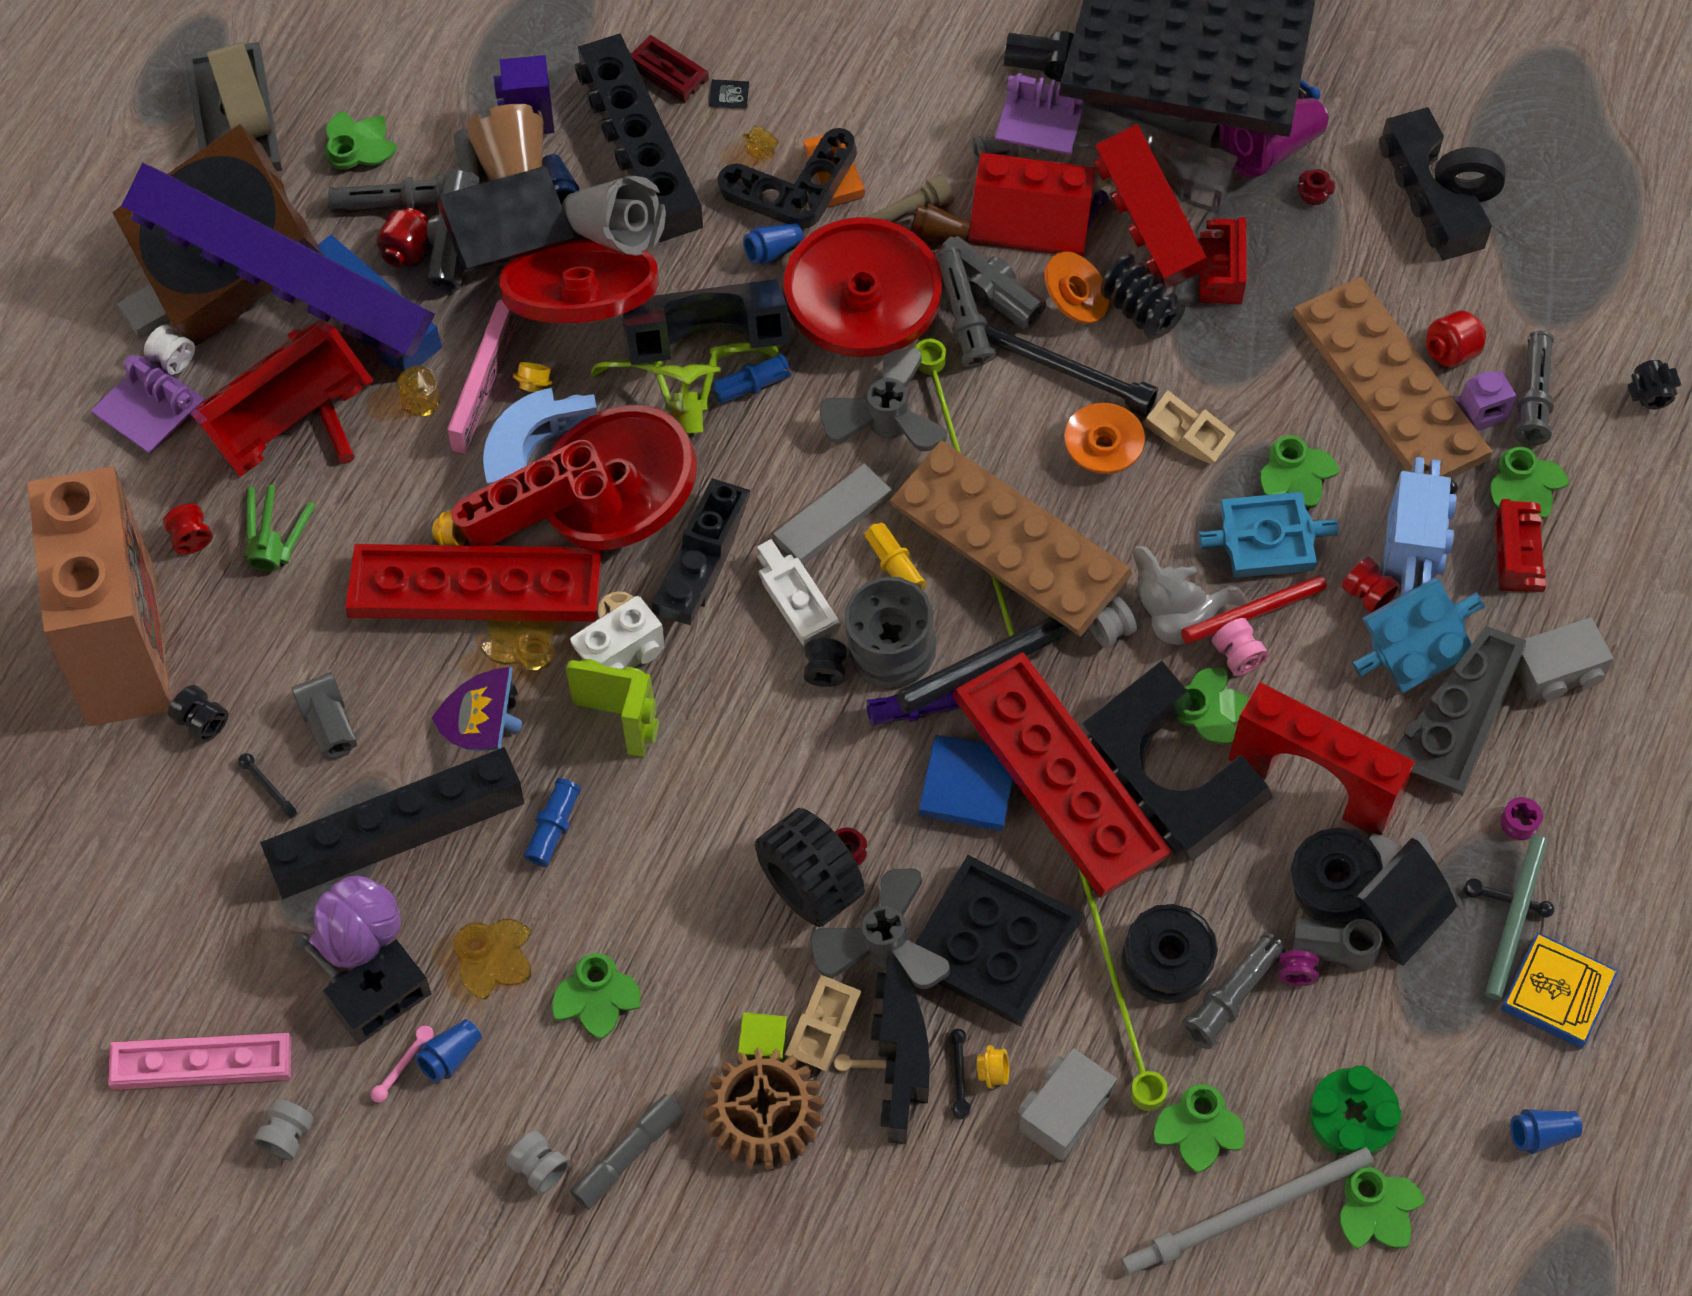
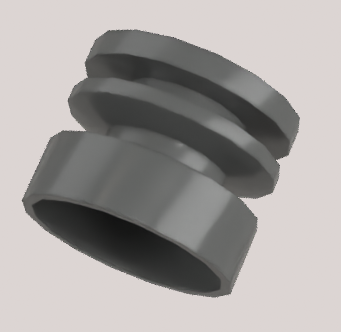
M881 577L866 582L852 594L845 608L844 622L850 657L855 670L867 681L881 687H901L916 682L927 673L936 657L933 609L927 594L915 583L900 577Z

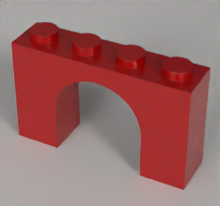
M1259 682L1239 716L1228 758L1232 762L1242 754L1260 777L1264 779L1269 775L1280 754L1301 756L1321 765L1338 778L1348 793V802L1342 820L1369 834L1375 833L1381 836L1400 804L1416 762L1262 682Z

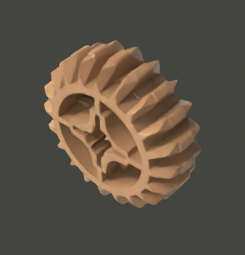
M757 1048L754 1051V1060L750 1061L747 1060L746 1055L740 1052L737 1055L738 1066L735 1067L731 1063L724 1061L722 1064L724 1076L712 1075L710 1084L714 1090L704 1092V1102L710 1105L702 1110L703 1119L711 1122L706 1127L709 1137H718L716 1149L719 1152L731 1148L729 1156L733 1163L738 1161L743 1155H746V1165L750 1169L754 1168L757 1159H764L765 1168L770 1170L773 1167V1158L779 1157L781 1163L787 1166L790 1163V1150L797 1155L803 1156L806 1152L803 1141L814 1143L817 1139V1132L813 1128L822 1126L823 1115L818 1113V1111L824 1108V1099L816 1095L820 1091V1084L817 1080L808 1081L810 1069L807 1066L795 1070L797 1058L794 1055L788 1057L783 1063L780 1062V1051L777 1049L772 1051L770 1059H764L762 1050ZM768 1080L786 1086L795 1096H790L789 1092L782 1093L773 1090ZM750 1082H754V1087L749 1094L736 1097V1102H729L737 1090ZM760 1093L764 1094L765 1104L769 1105L768 1113H766V1125L763 1124L762 1114L758 1113ZM793 1115H798L796 1121L789 1129L777 1136H773V1130L778 1123L790 1120ZM731 1121H737L738 1125L753 1127L758 1132L759 1138L742 1133Z

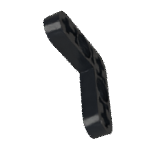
M835 128L826 132L795 184L743 164H729L719 172L717 177L721 194L725 200L777 221L785 224L797 223L801 229L810 228L820 220L856 158L857 147L854 136L850 131L843 128ZM842 143L845 144L846 149L839 148L836 151V153L833 154L832 147L838 148L841 146ZM823 171L831 174L830 180L825 184L816 185L811 182L813 175ZM739 179H742L744 185L735 184L733 188H730V182L736 183ZM773 189L780 193L773 202L765 203L759 200L760 195L766 190ZM808 202L810 210L803 209L800 214L797 213L796 208H804Z

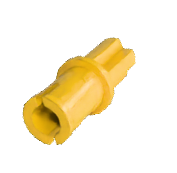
M884 523L872 524L865 532V539L881 560L880 568L884 572H889L891 577H900L913 582L923 590L926 586V581L920 576L908 558L910 556L908 549L901 548Z

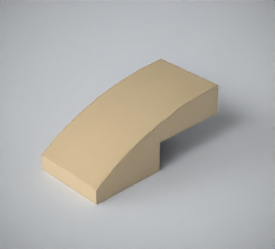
M1169 390L1163 394L1141 423L1166 442L1209 464H1213L1236 434L1206 409L1200 414L1196 413Z
M820 975L806 1012L799 1019L785 1055L788 1057L794 1055L798 1061L827 1072L847 1032L863 992Z

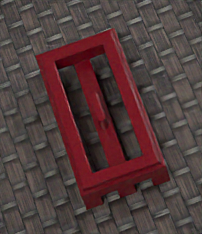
M651 34L630 53L642 76L684 103L690 99L689 94L691 92L695 94L699 90L700 83L705 84L709 80L707 70ZM648 49L652 50L653 52H655L656 54H658L659 56H661V57L664 58V59H661V60H660L659 58H657L656 56H654L653 54H651V53L648 52L647 50H648ZM673 65L683 70L692 77L688 78L681 72L674 69Z

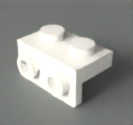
M639 596L632 598L573 635L570 639L571 645L582 659H592L600 662L603 666L618 669L635 667L640 663H649L665 648L662 624Z

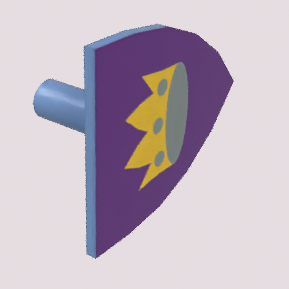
M513 668L493 669L480 673L461 684L445 699L432 716V720L439 732L452 744L469 751L501 749L503 731L515 735L522 728V721L506 713Z

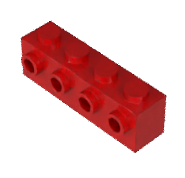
M1138 124L1096 144L1099 158L1093 160L1102 181L1110 179L1115 189L1110 195L1119 214L1127 212L1132 222V225L1128 226L1127 229L1136 247L1144 245L1150 257L1144 260L1149 273H1153L1156 280L1161 278L1163 284L1168 289L1208 269L1207 257Z

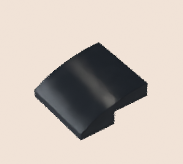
M1411 838L1357 896L1364 918L1372 921L1381 931L1389 958L1403 966L1457 908L1454 896L1443 874L1422 844L1414 838Z

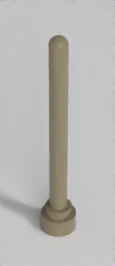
M939 174L926 180V185L921 187V192L866 217L893 222L916 211L918 204L927 206L930 203L938 208H942L954 202L953 192L946 178ZM794 250L787 252L782 256L781 261L783 266H787L788 260Z

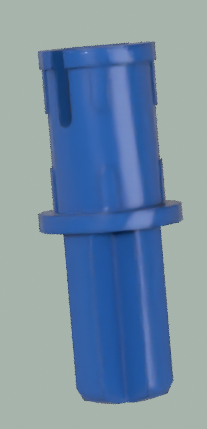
M778 354L776 357L753 366L748 363L744 364L742 370L715 380L711 387L712 393L719 403H724L749 392L756 395L760 392V388L790 378L791 372L789 370L784 371V369L789 368L788 362L782 354Z

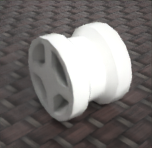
M167 324L156 328L144 345L145 357L152 362H160L162 369L171 375L178 374L186 368L195 352L194 343L186 337H178L177 331Z

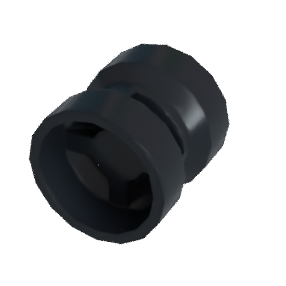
M195 684L179 692L168 709L169 718L180 726L186 725L189 734L199 743H206L216 737L224 728L229 716L228 711L217 702H210L207 693Z

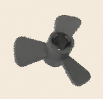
M916 348L897 349L887 354L883 359V379L877 380L870 386L867 393L868 399H824L820 405V417L828 440L837 444L842 443L871 425L874 433L883 438H896L904 434L910 443L920 451L933 450L941 440L946 442L947 431L944 427L909 411L906 386L922 362L921 351Z
M914 868L892 869L883 875L880 884L881 906L871 909L864 916L862 928H819L813 932L810 944L817 968L823 976L834 978L867 956H869L873 964L884 969L887 968L888 957L897 958L911 982L916 987L922 989L931 988L949 976L950 966L945 958L909 940L904 914L922 884L919 870ZM891 935L892 939L883 941L882 937Z

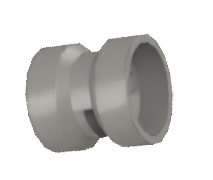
M276 1098L268 1111L270 1117L268 1120L269 1125L259 1127L253 1141L266 1152L281 1159L292 1161L300 1148L296 1138H300L302 1134L307 1133L315 1119L302 1107L287 1100Z
M538 1130L531 1131L519 1140L506 1158V1164L514 1172L523 1173L528 1178V1185L539 1195L550 1190L563 1177L570 1165V1161L561 1152L552 1151L548 1147V1140Z

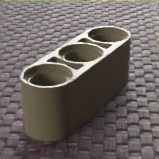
M244 42L207 51L209 64L230 130L241 124L254 138L272 134L266 108Z

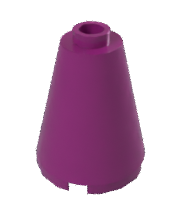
M1297 99L1290 137L1220 125V140L1223 148L1229 146L1233 158L1228 159L1231 166L1240 175L1253 178L1267 173L1324 134L1327 129L1329 115L1325 106L1317 99Z

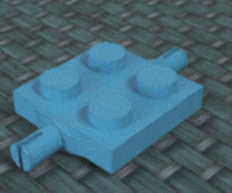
M1302 492L1222 499L1220 505L1223 521L1222 530L1199 531L1198 543L1200 549L1224 546L1225 551L1230 557L1234 578L1313 571L1317 564L1313 546L1315 537L1338 536L1339 525L1336 518L1313 521L1305 508Z
M1433 578L1363 617L1362 620L1371 635L1373 651L1352 661L1353 667L1356 668V673L1359 677H1363L1366 673L1382 666L1390 673L1397 689L1404 693L1456 664L1472 645L1465 631L1464 619L1485 608L1484 603L1481 602V597L1475 592L1470 597L1455 604L1449 599L1441 581Z

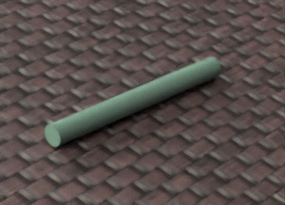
M1531 836L1484 994L1486 997L1494 1000H1501L1548 844V839L1543 836Z

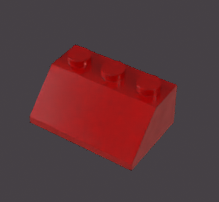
M980 153L968 243L1051 254L1072 252L1083 257L1096 167Z

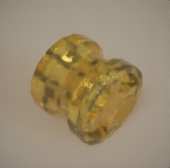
M413 366L400 374L397 386L403 409L412 416L419 417L434 412L439 406L441 398L436 375L433 371L424 366ZM423 390L426 391L425 394L420 395V396H416L417 394L421 393Z

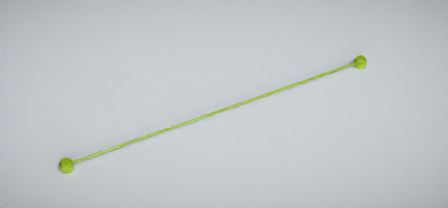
M924 339L915 346L916 349L921 351L922 362L918 370L924 374L932 375L952 446L960 452L937 372L942 370L945 365L946 349L936 339ZM991 575L1010 637L1015 632L1000 582ZM1079 870L1139 1074L1133 1080L1130 1096L1138 1108L1145 1111H1153L1160 1108L1165 1102L1168 1092L1167 1082L1159 1073L1145 1071L1088 880Z

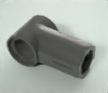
M332 672L291 687L304 722H309L323 759L333 758L336 760L349 755L350 751L357 747V743L349 720L344 713V702Z
M1296 918L1292 951L1310 952L1317 955L1319 961L1340 963L1349 970L1363 972L1372 968L1376 963L1382 935L1378 926L1366 919H1356L1345 924ZM1361 940L1366 942L1371 949L1359 951L1354 949L1350 942Z

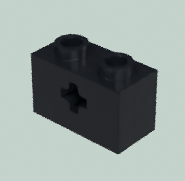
M397 939L388 945L380 947L375 958L368 963L357 966L351 971L344 970L331 979L328 987L323 990L329 1007L358 1045L365 1042L432 994L427 977ZM375 985V987L378 988L380 991L375 992L370 987Z

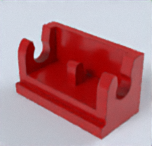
M1246 217L1207 220V229H1219L1222 231L1200 232L1199 244L1207 257L1208 269L1199 273V302L1242 304L1247 283Z
M1501 499L1494 518L1499 590L1545 591L1546 570L1543 565L1541 515H1536L1541 513V505L1538 503Z

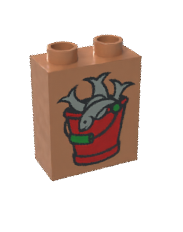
M115 467L28 481L43 631L88 727L168 712L171 704V695L154 566Z

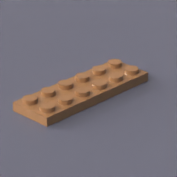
M1358 277L1295 306L1293 317L1406 471L1411 472L1414 458L1421 457L1424 458L1423 474H1428L1431 459L1441 460L1439 476L1453 478L1490 460L1492 454L1490 447L1362 277Z
M942 440L890 499L893 508L1080 637L1132 576L1129 566Z

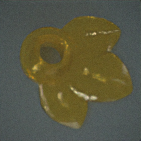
M488 620L487 629L491 640L480 646V650L488 659L503 665L519 664L528 670H542L552 664L555 656V647L551 641L555 629L553 621L520 622Z
M502 919L489 926L479 922L469 923L457 932L454 939V949L456 955L462 961L460 978L471 994L486 1000L492 994L496 982L502 985L515 986L531 979L529 961L520 950V947L526 943L532 933L527 926L517 920ZM480 940L484 943L483 948L473 951L469 949V945L473 941Z

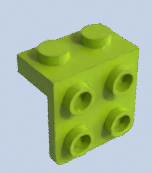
M592 659L568 661L566 673L572 702L577 706L622 714L627 754L644 757L648 743H655L659 728V719L655 718L656 699H654L651 675L645 674L640 669L634 667L618 669L603 666L600 662Z

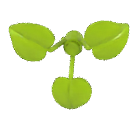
M749 343L722 345L709 349L710 353H712L709 365L691 364L684 367L678 365L660 366L662 361L631 365L630 358H612L596 363L591 370V378L612 367L634 366L651 371L656 376L664 398L665 411H670V415L681 424L686 433L703 432V410H708L707 399L714 373L721 372V367L716 366L718 360L741 351L761 353L773 358L778 355V348L776 346H767L751 349ZM663 374L681 381V392L674 393V401H672ZM706 374L700 400H698V392H689V385L696 378Z

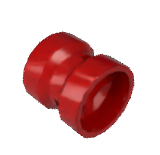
M1366 557L1349 572L1341 587L1350 596L1362 598L1363 607L1372 613L1390 603L1397 594L1400 583L1392 576H1382V573L1379 571V565L1370 557Z

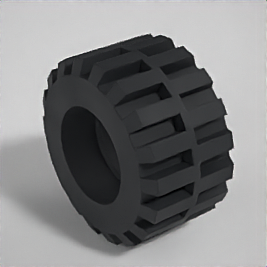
M796 808L755 840L754 845L758 861L771 885L796 914L817 927H823L865 893V885L860 869L846 845L821 818L804 808Z

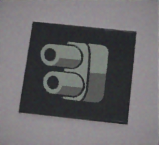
M712 79L709 107L747 109L749 81Z

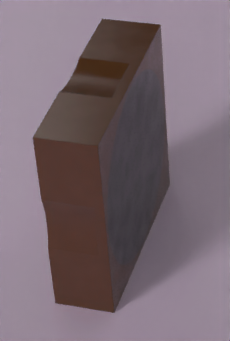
M238 124L168 173V175L324 256L303 217L290 204L286 196L284 184L262 145L241 124ZM122 206L112 212L173 327L196 346L241 316L258 299L271 293L274 287L262 279L258 285H255L236 275L239 267L225 261L223 267L210 262L200 256L203 249L191 242L188 248H184L165 238L168 230L156 224L150 230L130 220L133 212Z

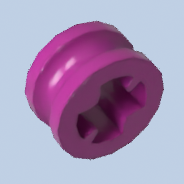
M1518 797L1509 801L1501 816L1503 831L1508 836L1517 840L1530 839L1532 835L1536 834L1543 821L1541 807L1535 801L1525 797ZM1517 811L1523 812L1524 818L1530 819L1526 826L1521 825L1520 819L1514 818Z
M1288 951L1279 956V963L1284 967L1279 971V980L1293 986H1308L1318 981V972L1314 970L1319 966V957L1306 951Z

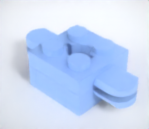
M1415 457L1411 472L1401 471L1388 511L1382 576H1392L1400 583V597L1413 590V587H1418L1435 578L1436 574L1443 575L1446 554L1450 555L1454 530L1448 529L1449 519L1454 517L1457 496L1456 494H1450L1451 477L1439 476L1441 460L1431 459L1428 474H1423L1424 458Z

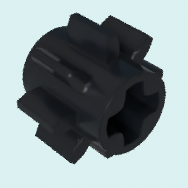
M1649 360L1638 365L1634 370V374L1631 375L1633 382L1627 384L1632 400H1640L1641 406H1645L1650 410L1661 409L1670 405L1674 401L1675 395L1678 394L1676 387L1681 386L1676 368L1669 369L1668 364H1663L1660 360Z

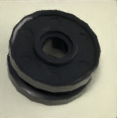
M1344 828L1321 830L1306 838L1295 852L1291 866L1295 899L1304 913L1314 920L1345 924L1356 919H1365L1357 896L1383 869L1380 853L1371 840L1357 831ZM1334 872H1343L1349 876L1345 881L1339 883L1331 882L1327 879Z
M1176 904L1155 905L1140 913L1129 927L1121 955L1124 975L1132 988L1148 1000L1163 1004L1183 1003L1198 995L1210 979L1218 952L1215 933L1206 919L1190 908ZM1171 949L1178 954L1179 958H1165L1159 950Z

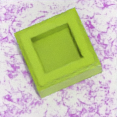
M743 1012L738 1054L741 1052L746 1055L747 1060H754V1051L759 1048L763 1052V1058L770 1059L772 1051L777 1049L780 1051V1062H783L787 1016Z

